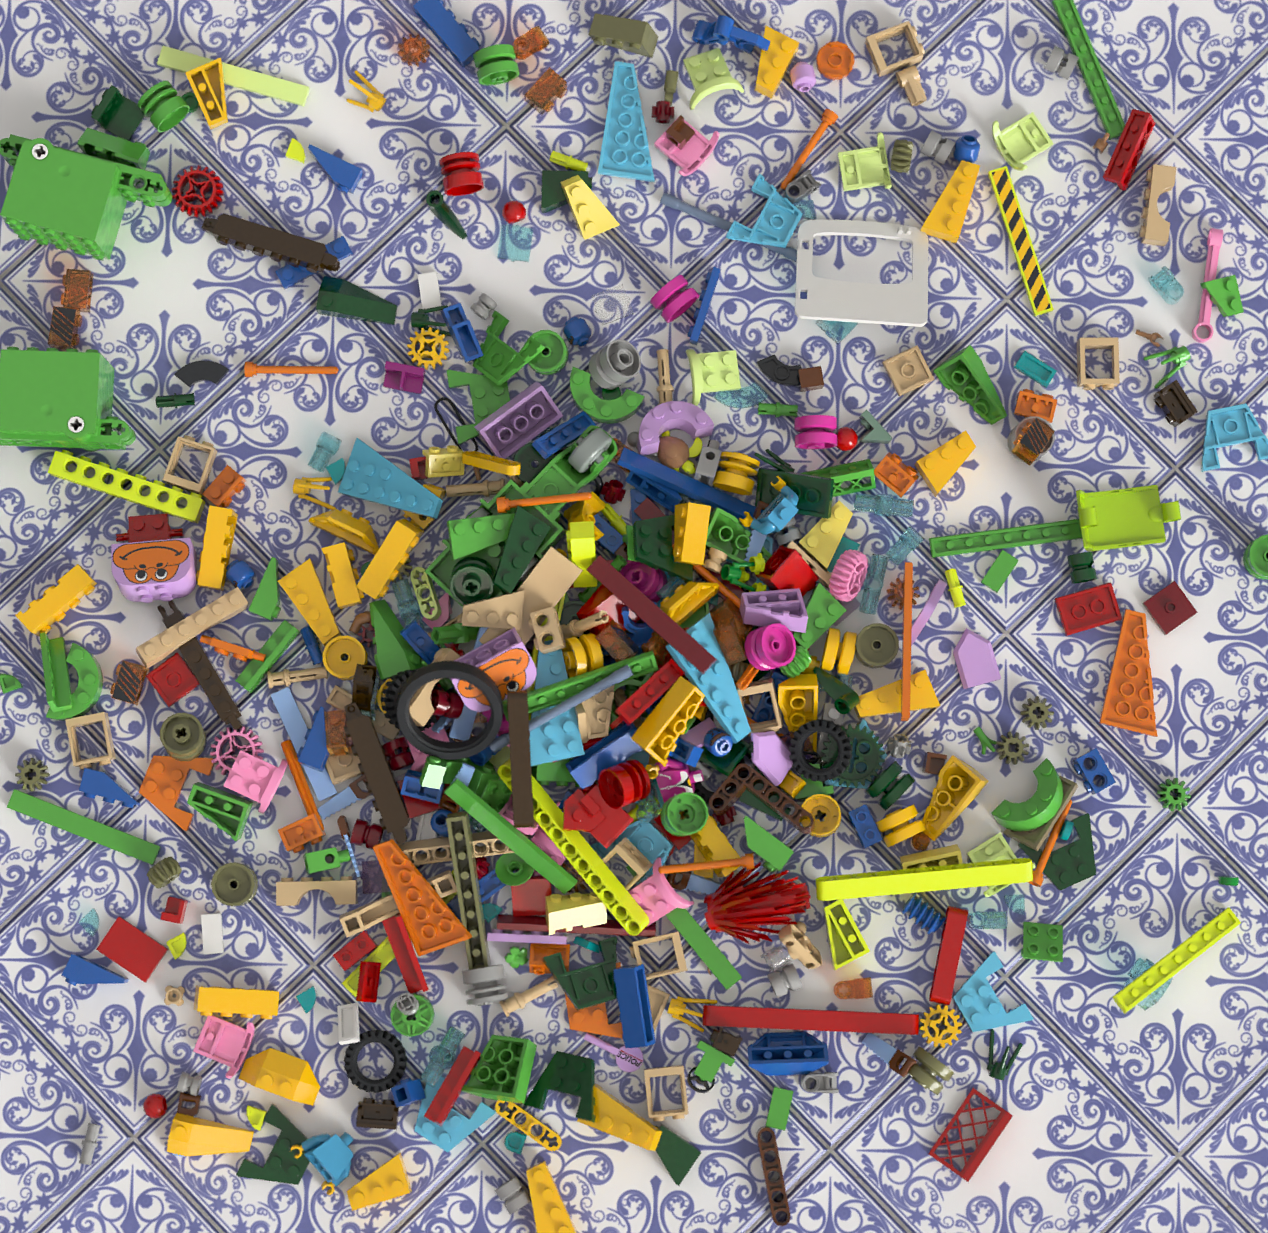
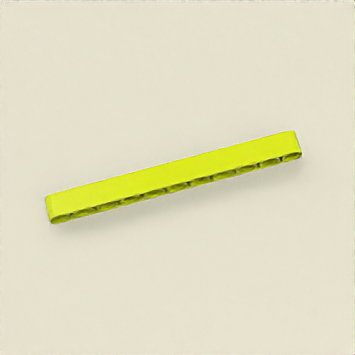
M509 758L498 768V775L512 792L511 763ZM532 776L534 820L630 935H638L649 924V917L579 831L563 830L564 813Z
M1018 858L824 876L815 879L817 900L829 901L1023 883L1033 880L1031 859Z

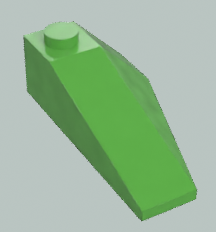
M971 345L958 351L933 370L944 387L948 390H953L959 395L961 401H966L970 404L973 410L991 425L1007 416L982 360Z
M386 600L369 603L371 625L375 628L373 644H376L377 654L374 657L381 680L391 678L393 675L398 676L397 673L400 671L418 670L423 667L419 654L400 634V631L404 628Z

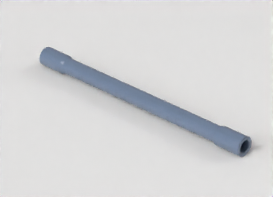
M665 192L660 200V203L680 210L726 231H729L733 224ZM758 244L797 262V250L792 247L786 246V248Z
M628 664L610 676L529 720V732L612 685L633 675L631 668ZM509 732L493 740L489 745L493 752L509 745Z

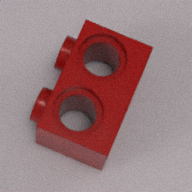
M365 930L337 951L333 957L343 970L347 971L377 948L378 945Z

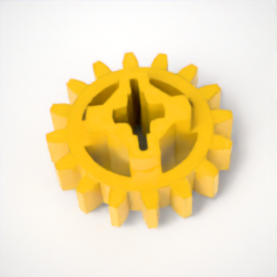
M429 327L427 332H425L424 328H421L422 333L420 334L415 331L416 337H410L409 339L412 344L407 345L408 349L412 350L408 352V355L414 356L411 359L412 363L418 361L417 366L421 367L424 365L425 370H428L429 366L436 369L435 364L437 363L442 366L441 360H447L445 353L450 352L448 348H445V346L449 345L448 341H443L445 335L439 336L440 331L437 329L435 332H432L431 327ZM428 336L434 337L433 339H425ZM419 342L420 349L416 353V345ZM441 344V352L438 355L437 348ZM426 345L432 348L431 352L425 351ZM424 358H431L432 360L426 361V360H423V359H424Z
M937 1004L935 1010L929 1007V1013L923 1012L925 1019H919L923 1023L919 1030H924L921 1037H928L927 1044L933 1041V1047H937L938 1043H940L941 1048H945V1043L952 1046L951 1040L958 1041L956 1034L962 1033L958 1029V1026H962V1023L957 1022L960 1015L954 1016L955 1010L951 1009L948 1011L947 1005H944L943 1009H941L940 1005ZM940 1013L938 1018L930 1020L934 1014ZM948 1016L952 1019L953 1026L947 1021ZM943 1021L942 1024L945 1025V1028L938 1032L939 1028L936 1027V1024ZM928 1026L931 1027L934 1032L933 1037L930 1035L928 1031ZM951 1033L949 1037L941 1040L944 1034Z

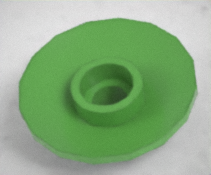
M514 852L503 854L499 857L495 866V872L503 884L518 886L531 878L534 868Z

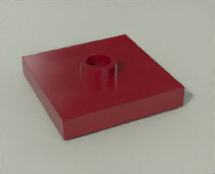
M1175 581L1142 603L1164 635L1198 613Z

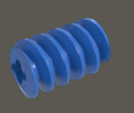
M915 892L903 906L902 914L910 912L908 919L916 917L914 924L922 922L920 929L928 927L927 934L929 935L939 929L946 917L939 919L941 913L933 914L935 908L927 909L929 903L924 902L921 904L922 897L915 899Z

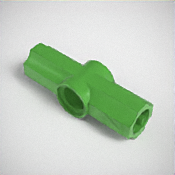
M462 623L433 627L431 639L434 641V644L468 643L471 640H476L480 627L462 626Z

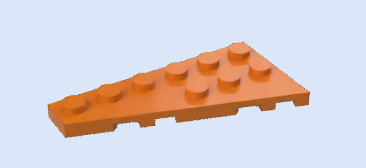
M1126 609L1099 723L1158 737L1153 704L1154 695L1149 663L1146 615Z
M393 839L373 846V850L418 957L473 937Z

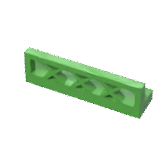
M870 459L800 473L834 479L833 497L876 488L874 468ZM870 476L871 483H859L863 477ZM844 481L852 482L847 488L840 486Z
M284 619L259 650V653L266 654L265 661L252 659L235 681L252 693L267 675V671L271 670L300 634V631Z
M45 632L39 633L47 703L53 712L71 709L73 706L68 662L66 661L65 639L59 637L49 640Z

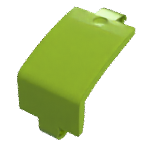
M1157 485L1091 493L1076 490L1084 549L1088 552L1166 542L1163 523L1181 520L1179 500L1160 504Z

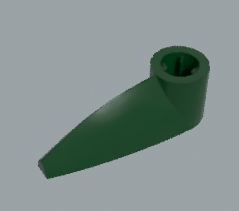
M436 190L429 192L426 202L430 211L447 228L464 240L467 234L454 212L444 201L443 195ZM432 199H438L439 203L432 204Z
M817 666L814 668L813 672L817 674L818 682L831 698L835 700L836 710L841 714L849 713L860 701L858 694Z

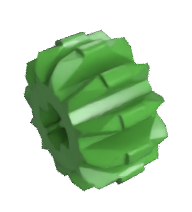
M796 645L795 657L791 663L779 668L787 678H794L809 667L812 659L809 652L802 645Z
M1174 778L1173 781L1166 779V785L1163 783L1159 785L1163 791H1157L1158 795H1162V798L1157 799L1158 802L1165 801L1162 807L1167 808L1169 806L1170 811H1174L1175 807L1178 811L1182 810V805H1188L1185 799L1191 798V795L1185 793L1190 788H1183L1185 781H1181L1178 784V778ZM1174 791V793L1177 794V797L1173 799V796L1170 795V792Z

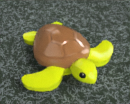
M669 430L662 433V437L659 438L660 443L657 452L660 462L679 472V468L682 467L686 473L695 474L696 467L688 459L698 457L701 454L703 447L701 439L699 437L695 438L693 445L689 448L683 440L671 437Z

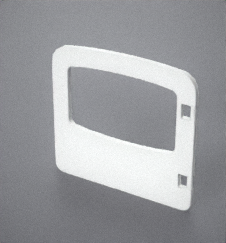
M807 220L799 226L797 236L795 315L801 319L914 327L924 326L928 319L927 234L920 231L921 229L917 227L856 220ZM822 235H848L909 242L912 244V282L904 284H876L815 277L812 274L813 238ZM802 242L809 243V249H802ZM800 292H807V299H800Z

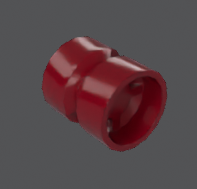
M434 689L431 692V703L435 710L433 715H444V717L452 719L460 717L464 702L459 694L447 693V691Z
M405 736L382 745L385 756L390 758L388 764L392 772L415 762L412 753L407 750L409 745ZM400 750L401 753L395 755V751Z
M357 818L350 843L359 846L365 844L366 848L373 849L374 845L381 842L383 829L379 824L373 823L369 825L368 821Z

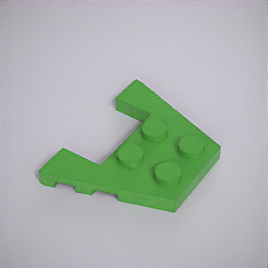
M495 310L492 315L494 318L492 324L486 330L488 334L485 342L480 345L484 356L476 358L473 367L501 386L543 351L545 347L532 337H529L520 352L515 351L498 338L509 323V320Z
M446 370L449 389L470 386L475 424L456 427L458 445H462L466 441L479 436L474 427L510 401L507 381L499 386L485 375Z

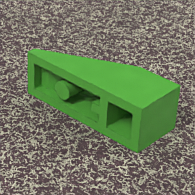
M271 558L248 610L270 621L277 618L281 610L279 607L278 560L276 558Z

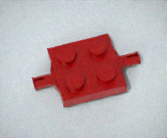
M167 513L128 517V533L116 534V541L132 543L172 539V537L183 536V528L171 529Z

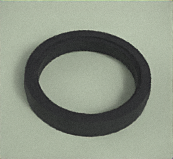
M439 661L421 667L406 680L397 701V719L405 738L419 751L440 759H462L483 751L496 738L503 720V702L497 685L482 670L463 662ZM442 678L460 679L474 685L485 695L490 705L491 717L486 727L479 734L468 740L460 742L439 741L423 733L415 725L411 717L409 704L415 692L433 680Z

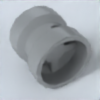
M482 293L479 296V301L471 306V310L480 318L486 320L489 312L496 308L497 303L488 295Z
M403 993L397 999V1007L403 1014L413 1015L417 1012L419 1003L411 993Z
M182 1072L177 1091H187L190 1095L197 1096L201 1087L202 1077L197 1075L192 1077L189 1073Z

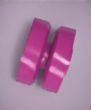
M679 275L669 281L650 300V304L656 310L663 309L661 316L667 323L680 317L699 298V294L694 288L686 289L688 281L683 275Z
M809 415L795 418L794 430L800 432L795 436V447L799 449H827L836 447L837 435L831 431L837 428V418L829 415Z
M628 560L627 564L619 571L652 602L657 603L667 590V576L659 568L656 570L643 563Z
M780 623L756 628L746 637L745 654L748 661L756 669L768 671L791 663L795 657L796 643L793 634L786 626Z

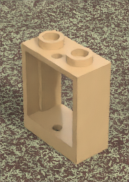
M909 21L866 37L865 45L879 77L922 61L923 54L925 53L921 43L918 44L916 39L917 31L914 26H911ZM905 33L914 56L887 66L877 43Z
M1118 337L1079 338L1076 342L1078 387H1083V390H1094L1095 387H1102L1103 390H1113L1120 383ZM1085 349H1112V379H1086Z
M184 435V438L178 436L163 481L202 495L218 451L209 442L203 441L201 444L195 442L193 437ZM184 446L209 454L199 484L174 476Z
M773 678L751 682L743 691L736 687L745 715L746 711L742 696L770 691L776 719L749 724L751 732L747 735L751 737V733L777 732L780 730L779 728H782L783 720Z
M100 712L65 719L73 766L80 767V770L92 768L91 764L99 763V766L111 764V760L116 759L108 713ZM102 722L108 755L81 760L76 727Z
M625 837L602 861L606 864L617 853L637 873L625 886V889L628 891L653 864Z
M679 931L632 942L633 946L629 947L631 958H636L637 965L642 964L639 945L672 938L678 967L645 974L646 980L687 971Z
M684 1065L644 1069L648 1117L653 1118V1121H663L667 1116H673V1119L685 1118L684 1115L688 1114ZM679 1075L683 1108L653 1111L650 1077Z

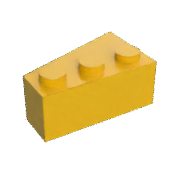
M765 25L763 38L771 42L768 51L761 50L755 91L772 99L798 51L799 42Z
M218 58L185 73L210 129L228 122L223 66L221 58Z
M965 430L916 461L914 466L935 497L973 452L976 445Z
M690 502L675 505L674 562L695 566L703 565L711 506Z
M345 542L321 548L323 554H325L326 566L330 574L338 608L343 609L362 604L361 598L365 597L364 592L356 587L357 579H360L358 569L353 568L352 561L355 560L353 550L349 549Z
M401 1152L346 1191L352 1211L411 1193L412 1189Z

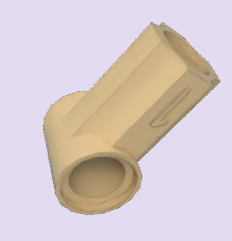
M914 65L896 72L897 81L900 87L904 88L911 107L920 105L927 100L920 83L918 70Z

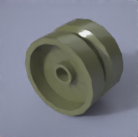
M874 623L864 627L856 636L855 655L859 662L870 668H882L888 665L897 655L899 649V640L895 631L881 623ZM874 642H876V644H880V647L878 649L874 648Z
M176 713L169 716L161 726L160 740L166 752L173 759L191 761L204 751L207 743L206 733L195 716L188 713Z
M235 862L227 863L219 867L214 873L211 881L212 892L215 898L224 905L242 906L250 902L256 895L258 878L255 872L247 865ZM232 882H237L236 888L231 886Z
M919 1046L913 1055L922 1064L920 1066L913 1064L908 1074L922 1087L928 1088L938 1096L944 1087L935 1077L938 1076L944 1081H949L954 1072Z

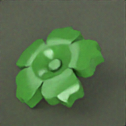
M512 946L510 953H507L504 957L505 962L509 963L512 968H518L519 964L521 966L526 964L528 961L527 949L524 947L519 949V947Z

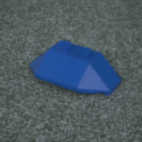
M807 1032L765 1033L747 1047L748 1066L767 1076L810 1074L829 1063L827 1044Z

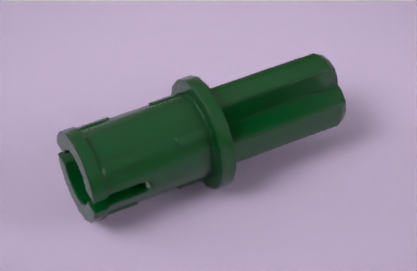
M174 393V395L157 396L155 402L158 408L174 406L178 408V406H194L195 398L194 393L179 395Z

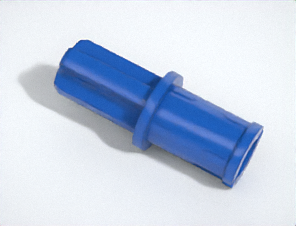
M310 626L302 628L300 632L306 644L305 650H308L313 665L323 662V655L319 647L320 643L316 641L312 628Z

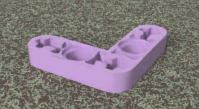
M941 579L935 584L923 609L912 625L911 646L935 610L948 584Z

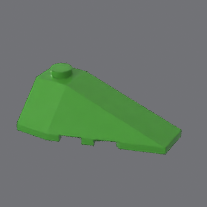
M716 507L709 516L705 549L709 550L711 547L718 549L728 555V560L746 563L747 561H744V559L746 558L745 553L748 552L746 549L749 547L748 543L750 542L749 537L751 533L738 522L739 520L735 516ZM762 547L760 553L766 563L772 555Z

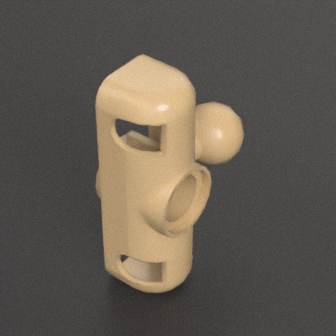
M798 921V924L783 927L779 932V940L787 947L791 958L794 960L798 959L808 969H815L821 966L820 952L811 943L810 939L805 936L806 925Z

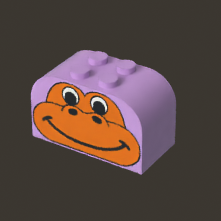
M191 538L111 544L112 574L120 592L126 599L134 602L142 601L144 603H150L153 600L171 601L172 599L185 597L195 589L197 584V554Z
M515 627L454 660L470 664L485 672L497 685L502 701L507 699V691L526 690L536 679V666ZM450 678L464 704L469 709L477 712L490 710L487 698L477 687L466 681Z

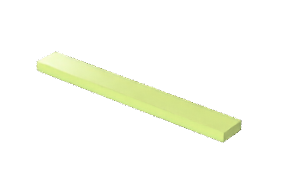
M162 46L157 64L158 66L186 73L214 60ZM222 62L224 84L305 106L310 90L308 86Z

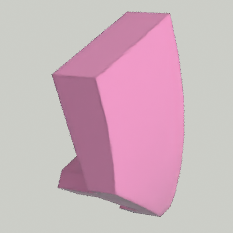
M447 592L439 599L441 607L440 617L434 621L428 620L425 617L422 618L432 630L433 627H442L450 618V614H452L451 596ZM431 608V609H430V612H428V613H429L430 615H432V614H433L432 611L435 610V609H434V608Z

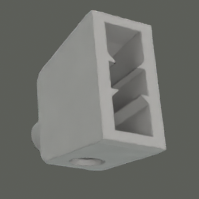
M709 440L707 447H702L694 476L695 480L711 487L713 486L722 452L718 450L720 443L716 440Z

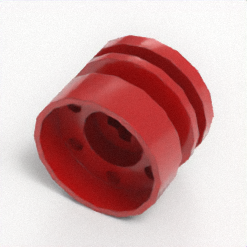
M453 153L439 160L440 167L442 168L441 174L447 176L442 180L446 195H469L484 188L482 173L476 172L481 168L480 163H478L479 155L477 153Z
M631 759L604 769L600 772L598 778V786L602 798L607 805L614 809L647 798L650 793L649 775L638 760Z

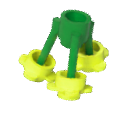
M758 553L757 556H751L749 562H733L732 565L725 564L721 570V578L730 581V584L745 588L749 592L766 591V585H762L761 582L754 583L752 586L744 584L750 578L749 573L745 571V567H749L751 572L759 575L765 569V559L761 553Z

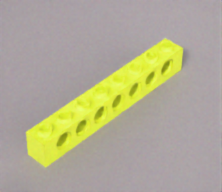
M62 450V452L55 451L48 470L51 476L196 524L199 523L206 502L197 493L191 492L188 495L183 493L181 488L172 486V489L164 487L165 483L154 480L152 483L146 481L147 477L136 474L134 477L128 475V471L117 468V470H113L106 463H92V459L85 456H80V458L73 457L74 453ZM72 463H76V470L73 472H69V465ZM90 469H95V475L92 478H87V472ZM108 475H113V482L106 484L105 478ZM131 481L132 487L129 490H124V483ZM145 487H149L150 494L142 496V490ZM168 493L169 499L166 502H160V496ZM182 499L187 500L185 508L178 507V503Z

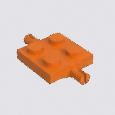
M202 634L200 642L211 645L218 654L228 656L230 653L233 654L235 659L247 662L248 659L264 662L266 654L256 652L255 650L251 651L250 649L216 639L215 637L212 638Z

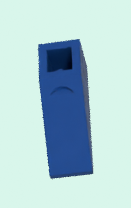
M779 667L775 668L771 676L774 680L777 697L778 684L789 679L780 671ZM770 691L763 693L751 719L757 723L773 720L775 713Z
M320 707L319 711L316 710L313 715L312 721L314 724L311 729L307 730L305 735L306 743L304 747H300L297 758H299L298 762L300 764L323 772L330 751L326 710L324 707Z
M88 768L84 769L79 791L84 792L83 796L95 799L96 795L103 797L102 801L113 804L115 800L122 801L121 806L133 808L134 805L140 806V802L109 774Z

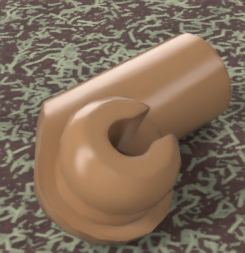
M370 611L356 615L349 631L357 634L362 624H370Z

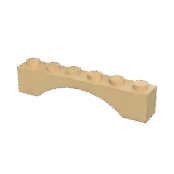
M237 587L136 647V653L146 669H148L195 636L248 608V601Z
M451 870L426 879L441 898L457 892L456 882ZM390 894L340 915L339 920L346 937H349L400 912L393 895Z

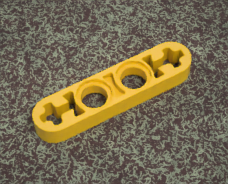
M477 451L462 452L463 464L504 475L521 474V464L519 462Z
M498 1100L496 1102V1112L549 1151H556L560 1148L562 1144L561 1136L516 1103L508 1102L507 1107L509 1109L517 1108L510 1119L507 1117L510 1114L507 1110L500 1111L501 1106L499 1103H505V1101ZM517 1113H523L526 1116V1121L523 1124L515 1122V1115ZM535 1124L542 1127V1133L538 1136L531 1133V1127ZM546 1130L550 1132L547 1134L548 1137L553 1138L555 1136L557 1138V1146L553 1145L550 1147L549 1141L546 1138L544 1142L540 1140Z

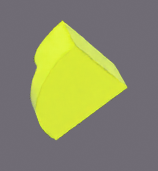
M292 138L285 156L304 163V149L296 139Z
M185 933L166 942L175 960L185 951L187 944Z
M248 1105L246 1109L247 1118L253 1128L261 1131L267 1111Z

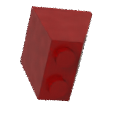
M781 545L766 561L764 571L756 575L771 591L800 588L802 598L815 587L816 581L819 579L796 550Z
M603 585L596 590L576 613L580 620L602 610L607 612L606 615L602 616V618L609 616L607 623L588 630L595 635L599 643H610L620 635L612 627L623 631L626 630L622 615V607L626 605ZM629 609L630 619L633 622H637L640 618Z
M594 782L593 785L580 790L585 795L588 794L600 807L599 811L606 817L589 833L607 849L634 819L622 807L614 809L607 805L601 796L599 786Z

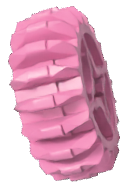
M851 549L846 550L840 555V559L837 560L829 579V592L835 599L849 602L861 591L869 566L866 555Z
M242 726L240 732L239 730L232 732L227 727V735L220 731L219 734L222 738H214L218 745L211 744V747L216 749V752H210V755L217 757L211 761L212 763L219 762L215 767L216 770H220L223 767L222 775H225L228 771L230 773L232 769L225 764L224 760H236L237 756H232L235 752V747L239 750L242 749L246 753L252 750L253 756L263 760V757L258 756V753H264V750L257 748L263 743L261 741L255 743L259 736L254 735L251 737L253 734L251 729L245 734L246 727ZM235 737H245L250 744L239 746ZM229 740L230 749L222 755V748Z

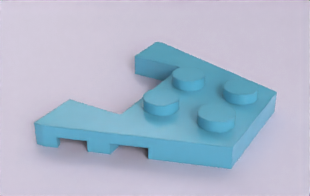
M759 174L751 191L767 198V203L753 229L734 221L726 238L786 248L803 213L786 197L784 198L776 191L777 189L765 180L764 176Z
M1247 404L1207 412L1201 465L1202 472L1220 468L1217 448L1254 441L1258 461L1268 459V439L1259 428V424Z
M644 817L630 824L607 849L599 841L591 846L604 859L626 837L652 864L655 859L660 857L661 865L664 866L673 844ZM653 866L636 885L653 875Z
M995 951L989 954L987 959L952 997L972 1032L1034 1019L1025 1003L1006 1013L986 977L1003 968Z
M431 1069L424 1090L426 1098L421 1102L414 1131L441 1149L449 1152L493 1116L496 1110L481 1101L469 1119L452 1108L442 1127L425 1118L426 1111L445 1080L443 1076Z

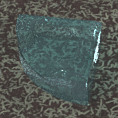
M813 200L794 203V206L803 213V218L816 220Z
M1004 895L1005 903L1009 909L1017 914L1025 915V895Z
M92 909L78 922L91 937L95 935L99 927V916L95 909Z

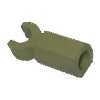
M667 70L664 92H666L664 101L670 102V106H672L673 93H676L679 73L673 70Z

